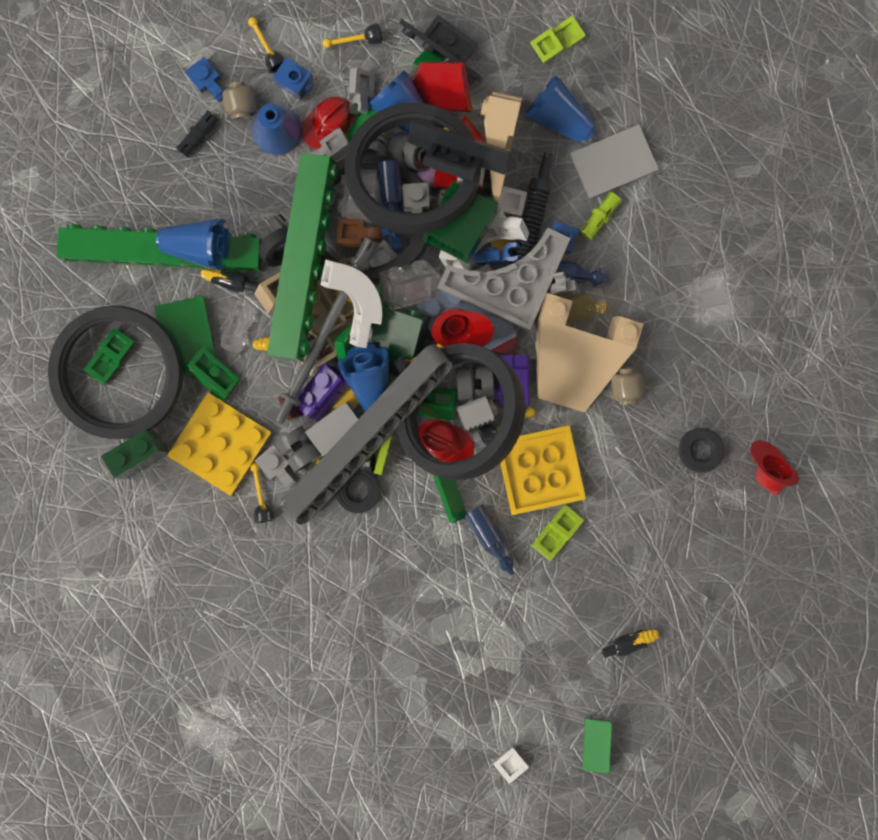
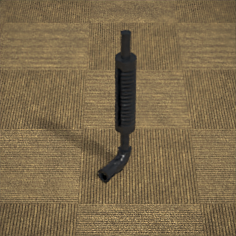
M544 152L538 178H531L530 191L527 192L528 195L526 196L528 200H525V209H523L524 213L522 214V219L529 231L527 241H515V243L520 244V247L514 248V255L512 257L519 256L522 259L538 243L536 240L539 239L538 235H540L542 217H544L546 211L544 208L547 207L548 194L552 187V183L547 181L553 159V154Z

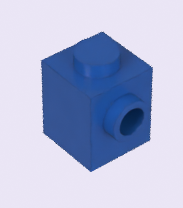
M287 57L273 77L275 85L299 100L304 95L307 96L314 86L312 73Z

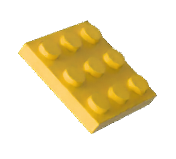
M208 392L167 456L232 496L272 432Z
M570 425L519 436L512 451L500 463L511 515L586 499Z

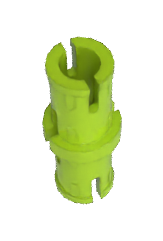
M609 192L599 207L593 209L591 212L592 216L579 232L585 238L592 241L600 228L610 221L609 217L621 204V198L613 192Z

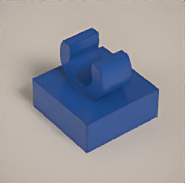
M554 222L552 230L570 238L565 253L571 254L578 228Z

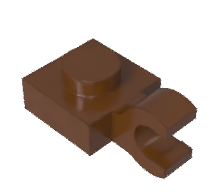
M339 218L336 244L337 246L360 247L364 237L370 239L371 243L373 241L382 243L383 233H381V228H365L364 220Z

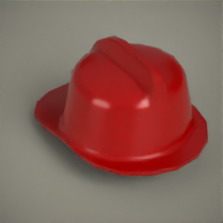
M336 96L326 98L320 102L302 124V137L306 144L313 149H319L322 147L319 141L334 130L341 128L346 133L355 120V115L349 113L350 102Z
M456 307L445 310L438 316L432 326L433 338L436 343L444 347L458 343L474 344L482 347L491 340L494 333L493 324L484 314L465 311L462 308Z
M440 419L427 420L418 428L422 443L436 459L445 462H456L472 457L474 450L473 440L463 429Z
M756 440L751 444L750 453L758 465L755 477L762 487L768 489L776 496L787 486L798 484V473L790 466L775 446L763 440Z

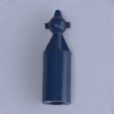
M400 162L377 163L380 204L399 212L403 203ZM387 230L391 234L392 239H396L398 233Z
M561 260L556 270V273L564 271L566 278L575 280L577 284L590 280L593 288H598V285L609 282L610 279L601 272V268H596V271L590 273L574 262Z
M481 504L463 515L483 549L499 559L498 565L501 570L513 575V560L505 555L504 538L485 506Z

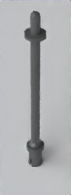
M364 237L355 258L352 257L350 260L351 267L356 268L362 273L365 270H369L370 266L368 264L379 246L378 243L373 241L367 250L371 240ZM340 291L288 394L281 393L279 395L285 399L276 415V421L280 424L285 422L294 404L301 405L297 397L349 298L344 291Z

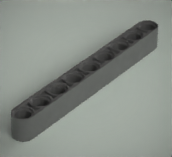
M429 345L410 363L285 498L283 505L297 524L302 525L309 522L451 371L452 362L437 345Z

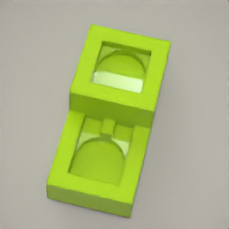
M572 15L555 28H549L530 43L542 62L546 63L587 37Z
M565 504L542 530L531 546L547 560L551 561L584 522V519Z

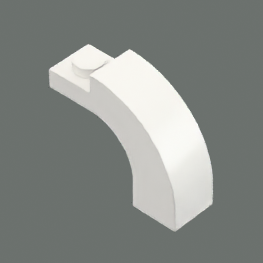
M498 208L495 219L475 253L488 242L497 239L527 241L529 231L523 219L515 216L507 218L502 209ZM442 250L439 258L445 267L449 264L460 269L471 270L474 254L468 264Z
M325 260L320 285L344 291L350 297L354 306V319L349 343L356 347L366 348L367 342L372 337L371 323L381 325L382 305L379 294L371 280L361 271L339 262Z

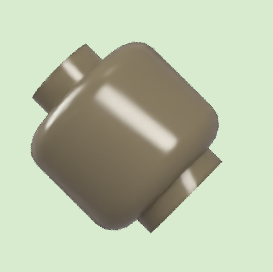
M245 82L230 83V88L223 91L224 111L227 115L232 116L233 120L252 117L251 114L257 110L255 91L252 87L245 86Z
M621 367L619 372L611 379L612 396L614 399L619 400V404L638 403L639 399L645 394L643 374L634 371V367Z

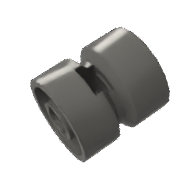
M399 132L395 134L388 146V156L390 159L399 161L404 166L420 172L430 168L423 165L428 149L408 143V133Z
M477 366L476 370H472L470 367L456 368L458 401L471 400L475 395L479 398L485 396L486 398H494L493 375L489 367ZM474 379H480L481 386L474 387Z
M303 426L292 430L275 443L281 454L288 456L287 463L294 473L302 470L321 456L315 445L308 442L309 437L305 433L306 430ZM300 443L303 447L294 452L292 447Z

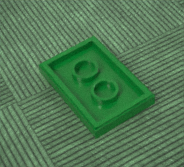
M204 296L154 306L157 320L170 332L178 345L183 367L202 346L217 358ZM184 370L183 377L191 376Z

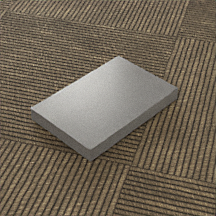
M639 124L570 153L589 200L659 170Z

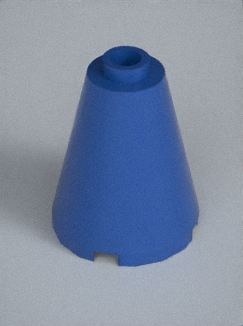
M404 70L368 105L371 109L378 112L387 107L402 103L424 102L408 73ZM410 125L399 126L401 130L409 134Z
M555 75L546 84L545 87L547 88L542 93H539L532 102L525 116L579 143L583 140L587 142L596 131L593 128L595 122L563 81Z
M266 104L259 110L254 120L252 134L254 141L263 152L270 155H284L299 144L302 137V126L298 116L289 108L276 104Z
M211 219L163 227L156 235V246L159 247L162 253L212 270H221L225 266V264H222L223 257H228L230 232L229 229L224 228L223 224L226 221L223 219Z
M367 344L366 348L353 347L347 351V356L343 360L342 357L338 360L340 373L365 412L389 387V355L385 347L381 346L382 349L376 348L375 344Z

